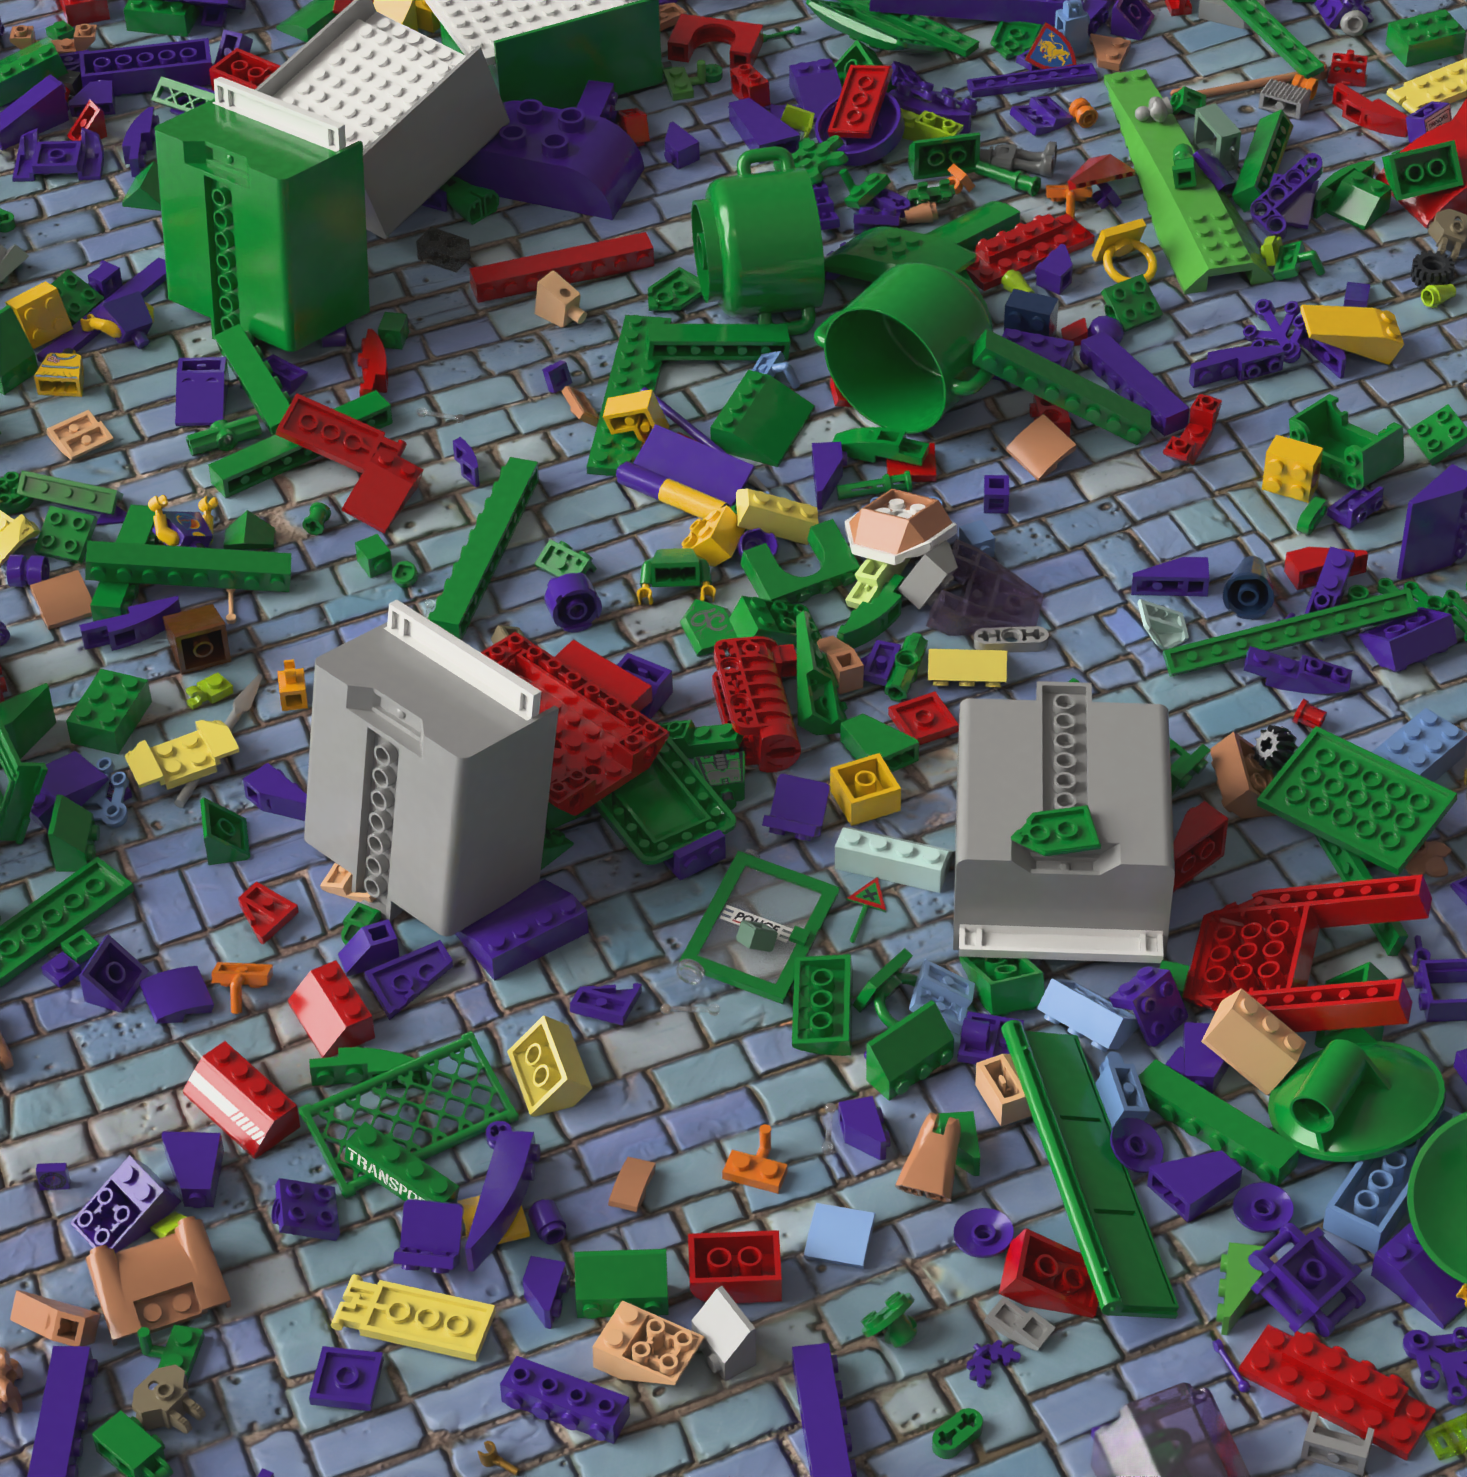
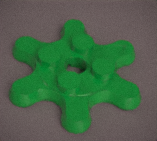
M838 135L831 136L826 141L817 144L810 138L801 139L798 143V150L791 153L795 168L804 167L812 185L823 180L822 172L831 166H841L848 161V157L843 151L835 152L844 144L843 140ZM778 160L774 161L775 170H781V164Z

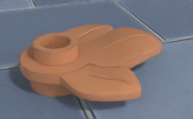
M1425 841L1407 864L1405 870L1411 876L1422 874L1424 876L1425 873L1435 878L1447 876L1448 867L1443 858L1451 853V849L1438 841Z

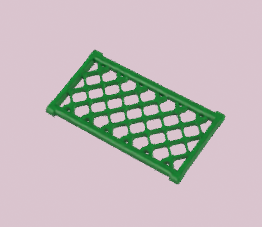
M472 1031L461 1035V1038L313 1105L308 1103L298 1108L299 1114L307 1124L345 1199L356 1195V1191L376 1183L375 1180L352 1164L340 1160L342 1150L346 1148L349 1131L352 1129L357 1130L360 1127L353 1122L358 1111L373 1115L371 1126H374L375 1120L378 1117L392 1121L393 1126L390 1133L384 1135L394 1142L404 1145L410 1153L415 1151L412 1154L422 1161L485 1133L487 1126L492 1122L505 1121L511 1124L519 1120L518 1113L507 1097ZM471 1047L478 1063L464 1058L466 1048ZM449 1056L450 1059L458 1063L456 1072L448 1074L438 1069L439 1060ZM466 1064L477 1069L474 1080L470 1081L458 1076L461 1065ZM423 1068L431 1073L432 1078L429 1085L423 1086L412 1081L413 1072ZM481 1071H484L492 1087L477 1082ZM436 1076L451 1080L452 1083L448 1092L432 1088V1083ZM398 1080V1082L406 1086L404 1095L398 1098L387 1094L388 1083ZM456 1082L471 1087L468 1098L464 1099L451 1093ZM413 1087L426 1093L421 1104L406 1099L409 1088ZM474 1089L485 1090L491 1094L488 1104L482 1105L471 1100ZM371 1091L374 1095L378 1096L380 1101L377 1108L369 1109L361 1106V1095ZM429 1094L445 1098V1103L441 1110H435L425 1105ZM494 1095H497L505 1111L499 1113L497 1109L491 1107L490 1104ZM388 1099L399 1103L400 1106L395 1116L382 1113L379 1110L383 1100ZM453 1100L465 1105L463 1114L460 1117L445 1112L448 1101ZM345 1103L354 1110L351 1120L344 1121L335 1118L334 1108ZM403 1106H410L419 1110L415 1122L399 1117ZM472 1106L483 1110L485 1113L484 1120L473 1124L465 1119L467 1108ZM423 1112L439 1117L435 1128L432 1129L419 1124ZM319 1115L320 1118L327 1121L323 1133H320L312 1117ZM447 1118L458 1122V1132L450 1136L439 1130L441 1120ZM331 1123H337L347 1128L343 1139L339 1140L327 1135ZM397 1124H403L413 1129L409 1140H402L393 1136V1131ZM421 1130L432 1134V1144L421 1148L413 1143L412 1140L415 1132ZM325 1141L340 1146L336 1158H333ZM338 1166L353 1170V1180L346 1183Z

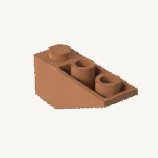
M835 636L819 639L817 645L820 652L826 653L838 682V694L863 688L864 665L855 650Z
M16 1290L10 1320L52 1341L70 1346H87L95 1343L101 1313Z

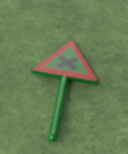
M878 877L846 899L863 905L850 938L851 943L856 941L868 907L886 912Z

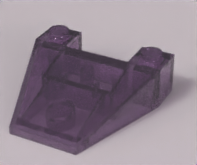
M956 539L951 549L958 568L952 576L954 577L953 581L963 584L961 595L959 597L942 589L931 607L926 626L948 636L974 635L981 628L1036 626L1044 595L979 548Z

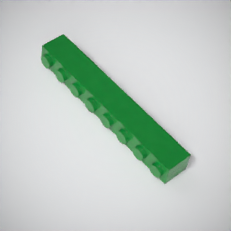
M988 329L983 332L973 345L972 364L1135 445H1138L1151 431L1150 410Z
M376 390L334 408V410L376 429L384 428L393 423L391 405ZM273 435L208 464L212 485L226 499L321 455L282 437Z
M87 541L85 580L289 592L292 553Z

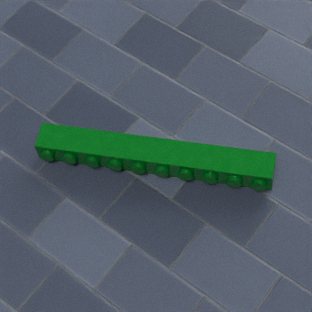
M510 457L506 466H502L498 482H494L492 494L486 498L484 510L478 514L475 528L470 530L468 543L466 546L463 545L460 559L454 563L450 579H446L442 595H438L434 611L429 613L428 619L460 640L463 639L539 482L537 461Z

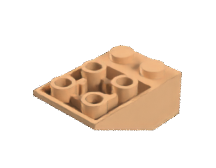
M1001 1054L976 1063L975 1085L1001 1127L1032 1116L1010 1054Z
M622 1301L593 1345V1367L621 1380L676 1385L703 1342L704 1336Z

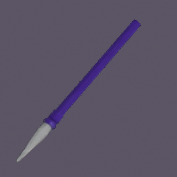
M646 387L641 389V391L649 390ZM656 396L664 415L696 441L728 454ZM752 473L748 483L763 492L769 491Z

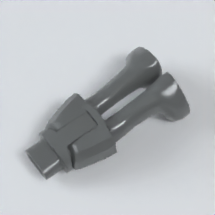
M1048 142L1045 150L1042 152L1019 149L1016 144H1000L995 147V150L993 146H990V149H980V160L1012 172L1014 170H1024L1040 174L1044 177H1053L1057 158V142Z

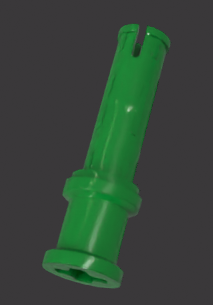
M981 160L977 162L975 169H979L975 170V174L1008 184L1013 190H1023L1028 192L1030 196H1035L1041 187L1040 177L1025 175L1023 171L1012 172Z
M909 471L892 476L884 474L881 479L836 485L838 500L885 494L891 489L907 491L908 493L912 492V481ZM871 487V489L851 491L853 489Z

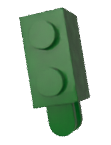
M120 1410L92 1433L96 1452L125 1477H170L173 1475V1470L165 1459L164 1443L157 1435H149L136 1417L132 1416L130 1418Z

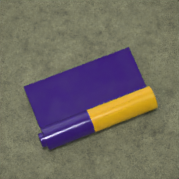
M655 424L634 462L626 461L620 464L616 470V477L618 483L704 519L714 509L719 510L726 505L730 508L735 505L737 490L744 489L755 466Z

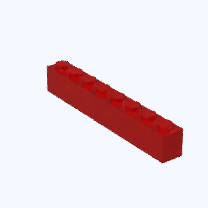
M646 232L469 268L470 285L477 303L537 291L538 281L551 271H555L571 284L653 267L654 247Z

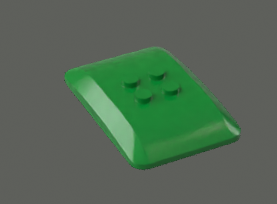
M824 0L806 1L810 9L824 23L849 35V38L866 43L871 48L918 54L944 52V46L852 5Z
M875 227L862 232L824 258V269L828 272L874 282L885 271L902 263H926L960 273L973 264L977 257L975 252L939 237L894 227Z
M670 736L647 770L593 804L625 846L641 863L646 865H655L674 857V851L718 829L723 834H727L736 827L735 815Z

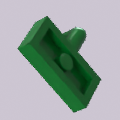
M847 168L839 171L850 192V195L844 199L845 204L850 208L860 209V207H864L891 183L888 175L872 173L865 178L861 185H856Z
M1298 241L1280 246L1273 274L1276 281L1291 279L1298 276L1301 262L1309 260L1318 276L1323 275L1325 269L1315 250L1304 252L1303 242Z
M174 1325L166 1347L153 1345L149 1328H140L137 1334L142 1354L148 1357L160 1358L158 1368L171 1365L179 1366L185 1371L188 1383L205 1337L204 1330Z

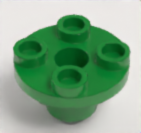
M897 1291L886 1299L885 1304L887 1306L877 1313L874 1310L861 1320V1323L864 1325L862 1333L866 1338L882 1331L885 1335V1342L892 1344L895 1348H900L910 1343L917 1334V1323L912 1316L905 1314V1311L913 1304L915 1300L910 1293L901 1294Z

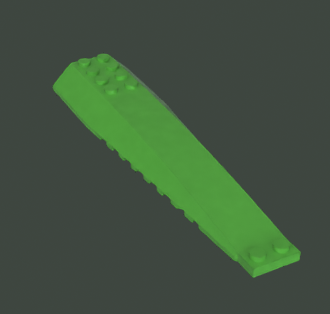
M1146 69L1104 75V84L1109 92L1108 96L1118 124H1120L1121 134L1125 138V146L1129 150L1130 160L1134 164L1138 183L1143 191L1144 201L1147 202V210L1152 217V224L1157 239L1184 295L1207 291L1208 276L1244 271L1251 285L1273 282L1274 278L1265 260L1262 258L1261 252L1246 223L1223 190H1217L1196 162L1197 186L1175 189L1172 166H1174V148L1184 143L1192 148L1193 154L1197 150L1173 113L1167 115V118L1162 123L1156 122L1151 115L1146 121L1136 119L1135 110L1138 107H1148L1149 100L1152 97L1157 96L1162 99Z

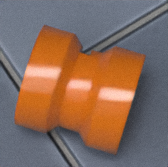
M1296 74L1291 85H1297L1298 87L1306 88V90L1310 89V100H1313L1319 81L1315 78L1307 79L1304 75Z
M1078 98L1071 103L1069 113L1082 128H1089L1096 123L1098 113L1088 100Z

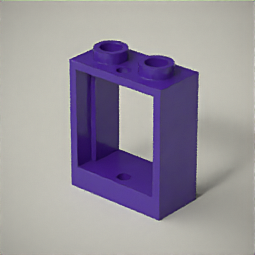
M1467 959L1420 960L1419 970L1414 972V987L1420 990L1418 1004L1420 1011L1424 1010L1426 1022L1467 1021V999L1433 1000L1430 984L1467 982Z

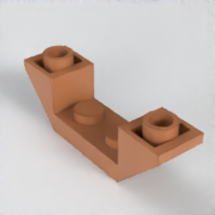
M90 24L76 25L74 39L66 38L51 41L58 54L83 51L96 40L98 27L97 25ZM12 26L9 39L19 49L22 50L40 41L36 40L34 26Z

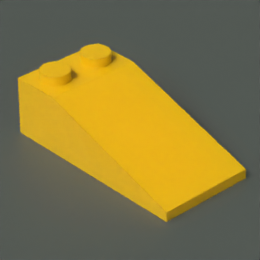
M1302 305L1300 307L1308 336L1311 339L1390 365L1404 346L1396 317L1390 311L1367 307Z

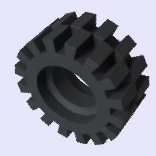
M1428 250V254L1423 251L1421 255L1417 254L1413 259L1411 280L1415 282L1416 286L1421 285L1422 289H1425L1428 285L1451 284L1455 263L1451 257L1447 258L1448 254L1446 253L1440 255V251L1433 253L1432 250Z

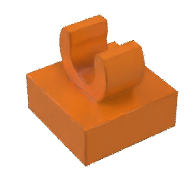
M954 163L947 169L952 175L947 178L950 180L949 185H954L956 195L963 188L970 192L975 187L968 175Z

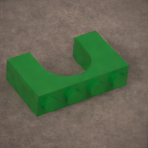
M833 519L810 527L807 541L821 565V569L813 575L798 577L785 572L778 565L766 543L743 552L740 564L759 598L771 601L779 600L790 604L797 601L804 602L811 596L819 593L826 594L835 587L841 585L848 586L856 580L855 574L860 565Z

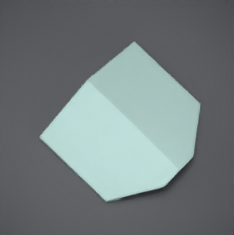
M1142 599L1138 601L1143 626L1156 646L1166 650L1187 641L1189 635L1182 612Z

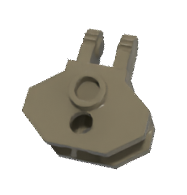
M1446 209L1436 213L1434 221L1429 224L1428 233L1436 241L1437 251H1440V255H1443L1448 250L1451 252L1450 257L1454 262L1457 260L1460 250L1467 248V215L1452 209Z
M171 1365L155 1369L134 1389L132 1409L136 1412V1418L141 1422L145 1431L160 1427H167L168 1429L175 1427L184 1434H188L192 1430V1426L183 1416L187 1413L200 1421L206 1416L203 1408L189 1398L186 1374L179 1366ZM153 1383H157V1384H158V1385H156V1386L154 1387L153 1390H150V1389H149V1386H150L151 1384H153Z

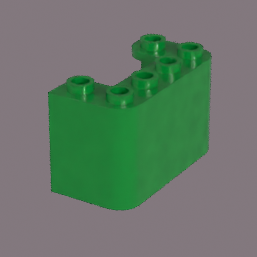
M1328 394L1289 419L1290 439L1323 448L1320 474L1353 489L1361 490L1403 463L1404 435L1402 425L1393 422L1387 426V429L1378 432V435L1349 423L1348 412H1341L1336 405L1339 402L1338 397Z

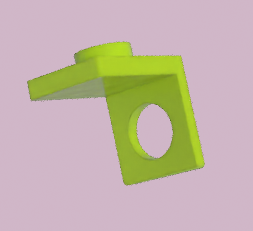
M787 104L781 121L790 127L804 131L803 138H808L815 113Z

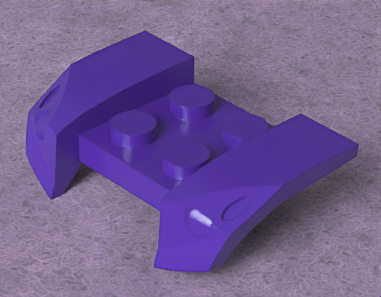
M38 128L23 134L20 138L12 182L35 181L36 174L48 175L51 173H78L79 180H101L104 166V148L99 134L86 128H81V141L39 142Z

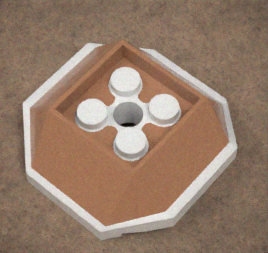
M891 489L845 521V532L852 554L897 565L905 562V558L921 556L945 540L950 539L957 534V524L949 518L939 500Z

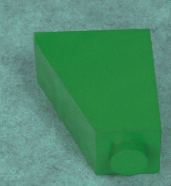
M862 713L840 723V742L856 760L880 753L891 773L919 761V741L866 714Z

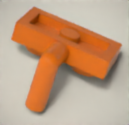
M1046 185V196L1051 198V201H1064V198H1066V213L1075 218V201H1086L1087 197H1092V186L1069 191L1068 185Z
M217 962L212 971V983H220L222 986L230 987L231 1013H242V985H248L251 988L268 986L273 976V965Z
M763 1124L759 1128L760 1147L756 1156L732 1150L722 1171V1179L779 1194L788 1172V1164L767 1159L771 1151V1127Z

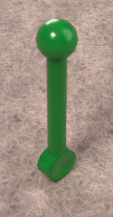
M796 26L792 30L770 35L763 34V42L793 33L797 35L801 33L802 29Z

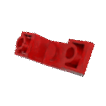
M1199 393L1191 406L1187 427L1180 438L1172 436L1163 450V454L1171 459L1194 465L1212 435L1222 400Z

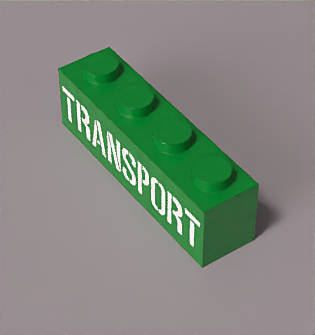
M364 1122L346 1141L344 1160L403 1201L419 1199L457 1203L460 1186L367 1122Z

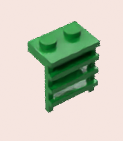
M1170 738V754L1175 751L1180 755L1171 765L1172 796L1180 788L1184 789L1191 782L1193 776L1196 773L1200 774L1207 766L1208 761H1206V758L1211 750L1204 744L1190 755Z

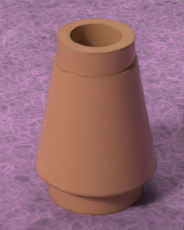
M928 200L904 211L907 224L934 223L933 220L939 219L935 201L929 203Z

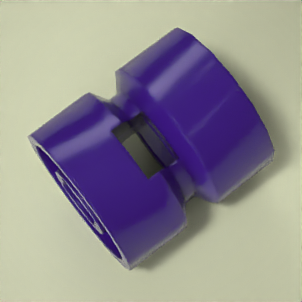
M11 554L8 558L6 572L8 585L10 587H25L27 583L32 585L49 579L50 563L48 557L32 555L28 559L26 555Z

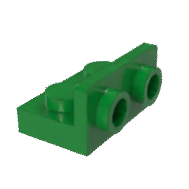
M551 539L534 563L538 569L557 578L569 573L586 574L588 570L594 573L597 569L592 563L593 558L583 551L577 553L567 543L563 541L557 543Z

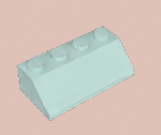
M843 827L835 845V869L873 878L878 877L881 880L940 893L955 851L853 827Z

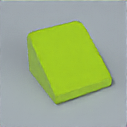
M174 1211L151 1226L150 1229L158 1238L174 1234L178 1221L187 1216Z

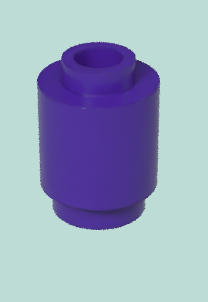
M549 1199L536 1201L529 1209L528 1216L539 1239L549 1245L560 1242L566 1235V1224L556 1203Z

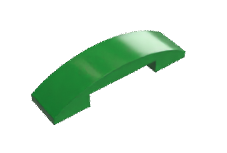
M1375 161L1358 162L1344 167L1329 176L1316 193L1313 217L1317 219L1327 212V208L1341 181L1352 171L1356 170L1373 178Z

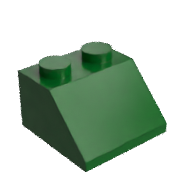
M1354 170L1341 181L1326 213L1365 230L1390 209L1392 190L1389 185Z
M56 795L48 831L56 872H76L95 859L96 848L94 843L99 841L100 827L95 825L93 813L63 795Z

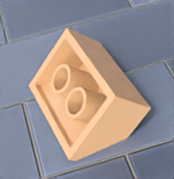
M1242 988L1221 1001L1201 1041L1265 1095L1270 1094L1294 1067L1306 1044V1041Z

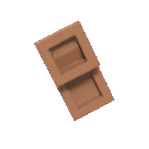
M627 1157L614 1184L608 1206L637 1212L646 1197V1187L655 1174L656 1163Z

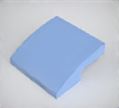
M925 959L915 983L909 1010L914 1012L932 1000L936 1003L949 1030L960 1034L964 1018H966L967 1008L973 1002L975 983Z
M816 1203L804 1258L864 1269L876 1214Z

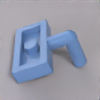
M781 351L761 354L752 371L771 375L772 377L776 373L784 372L793 389L801 384L790 363L783 362L785 357Z

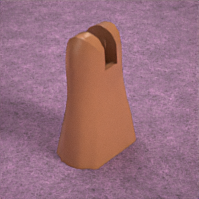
M930 1112L920 1128L895 1187L905 1193L923 1196V1193H925L929 1199L947 1203L951 1201L956 1157L961 1134L960 1121L950 1117L945 1127L944 1135L938 1134L936 1131L939 1123V1114Z

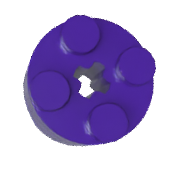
M569 573L549 580L544 600L555 624L563 628L564 631L571 633L581 632L592 626L591 622L596 617L598 619L601 615L602 603L584 573Z

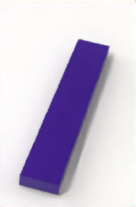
M1093 63L968 79L967 88L971 97L977 98L1098 82V74Z

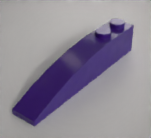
M499 1131L465 1246L468 1271L474 1272L503 1238L521 1207L529 1182L534 1181L535 1162H539L541 1154L540 1144H536L534 1132Z

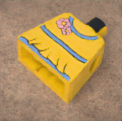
M71 348L64 349L63 353L47 354L34 375L38 395L82 397L84 385L82 356Z

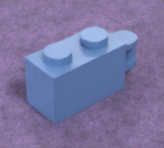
M1066 0L1063 2V9L1056 10L1055 28L1069 41L1075 55L1086 52L1087 42L1089 41V14L1083 10L1081 0Z
M1109 1052L1105 1057V1061L1099 1066L1101 1075L1095 1084L1112 1129L1116 1123L1124 1118H1138L1144 1121L1150 1110L1135 1065L1124 1064L1123 1058L1119 1053Z

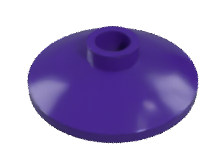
M1124 1118L1115 1124L1111 1131L1110 1143L1116 1158L1121 1164L1134 1172L1148 1173L1149 1167L1162 1162L1164 1155L1163 1144L1158 1133L1151 1125L1138 1118Z
M1260 1182L1246 1185L1237 1192L1233 1201V1211L1238 1221L1246 1228L1256 1232L1271 1233L1278 1231L1283 1225L1290 1222L1293 1216L1294 1206L1290 1196L1283 1189L1273 1184Z
M978 1208L966 1212L957 1220L953 1235L956 1245L964 1253L977 1258H989L1001 1254L1009 1247L1014 1237V1228L1010 1219L1002 1212L990 1208Z

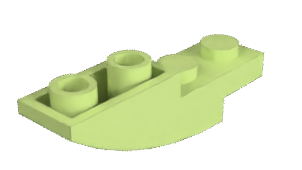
M867 558L855 574L857 583L845 599L847 606L857 609L862 601L871 604L873 598L878 597L885 582H889L894 574L900 575L911 558H905V562L897 565Z

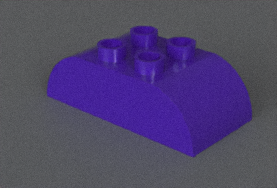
M526 99L523 101L503 102L510 123L502 127L500 132L453 175L472 185L494 190L502 198L613 220L644 171V162L632 138L613 122L602 117L585 114L579 108L558 109L543 106L540 101L535 99Z

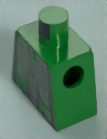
M744 751L694 757V767L730 810L736 807L737 801L745 799Z

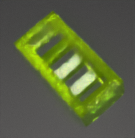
M1467 1412L1424 1432L1439 1461L1467 1452V1438L1461 1432L1462 1429L1466 1428L1467 1430ZM1453 1432L1459 1440V1442L1455 1444L1449 1435ZM1443 1436L1448 1447L1443 1449L1437 1440L1438 1437Z

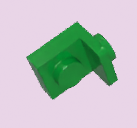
M1184 86L1177 93H1174L1170 103L1173 115L1178 114L1181 110L1195 115L1196 108L1206 106V95Z

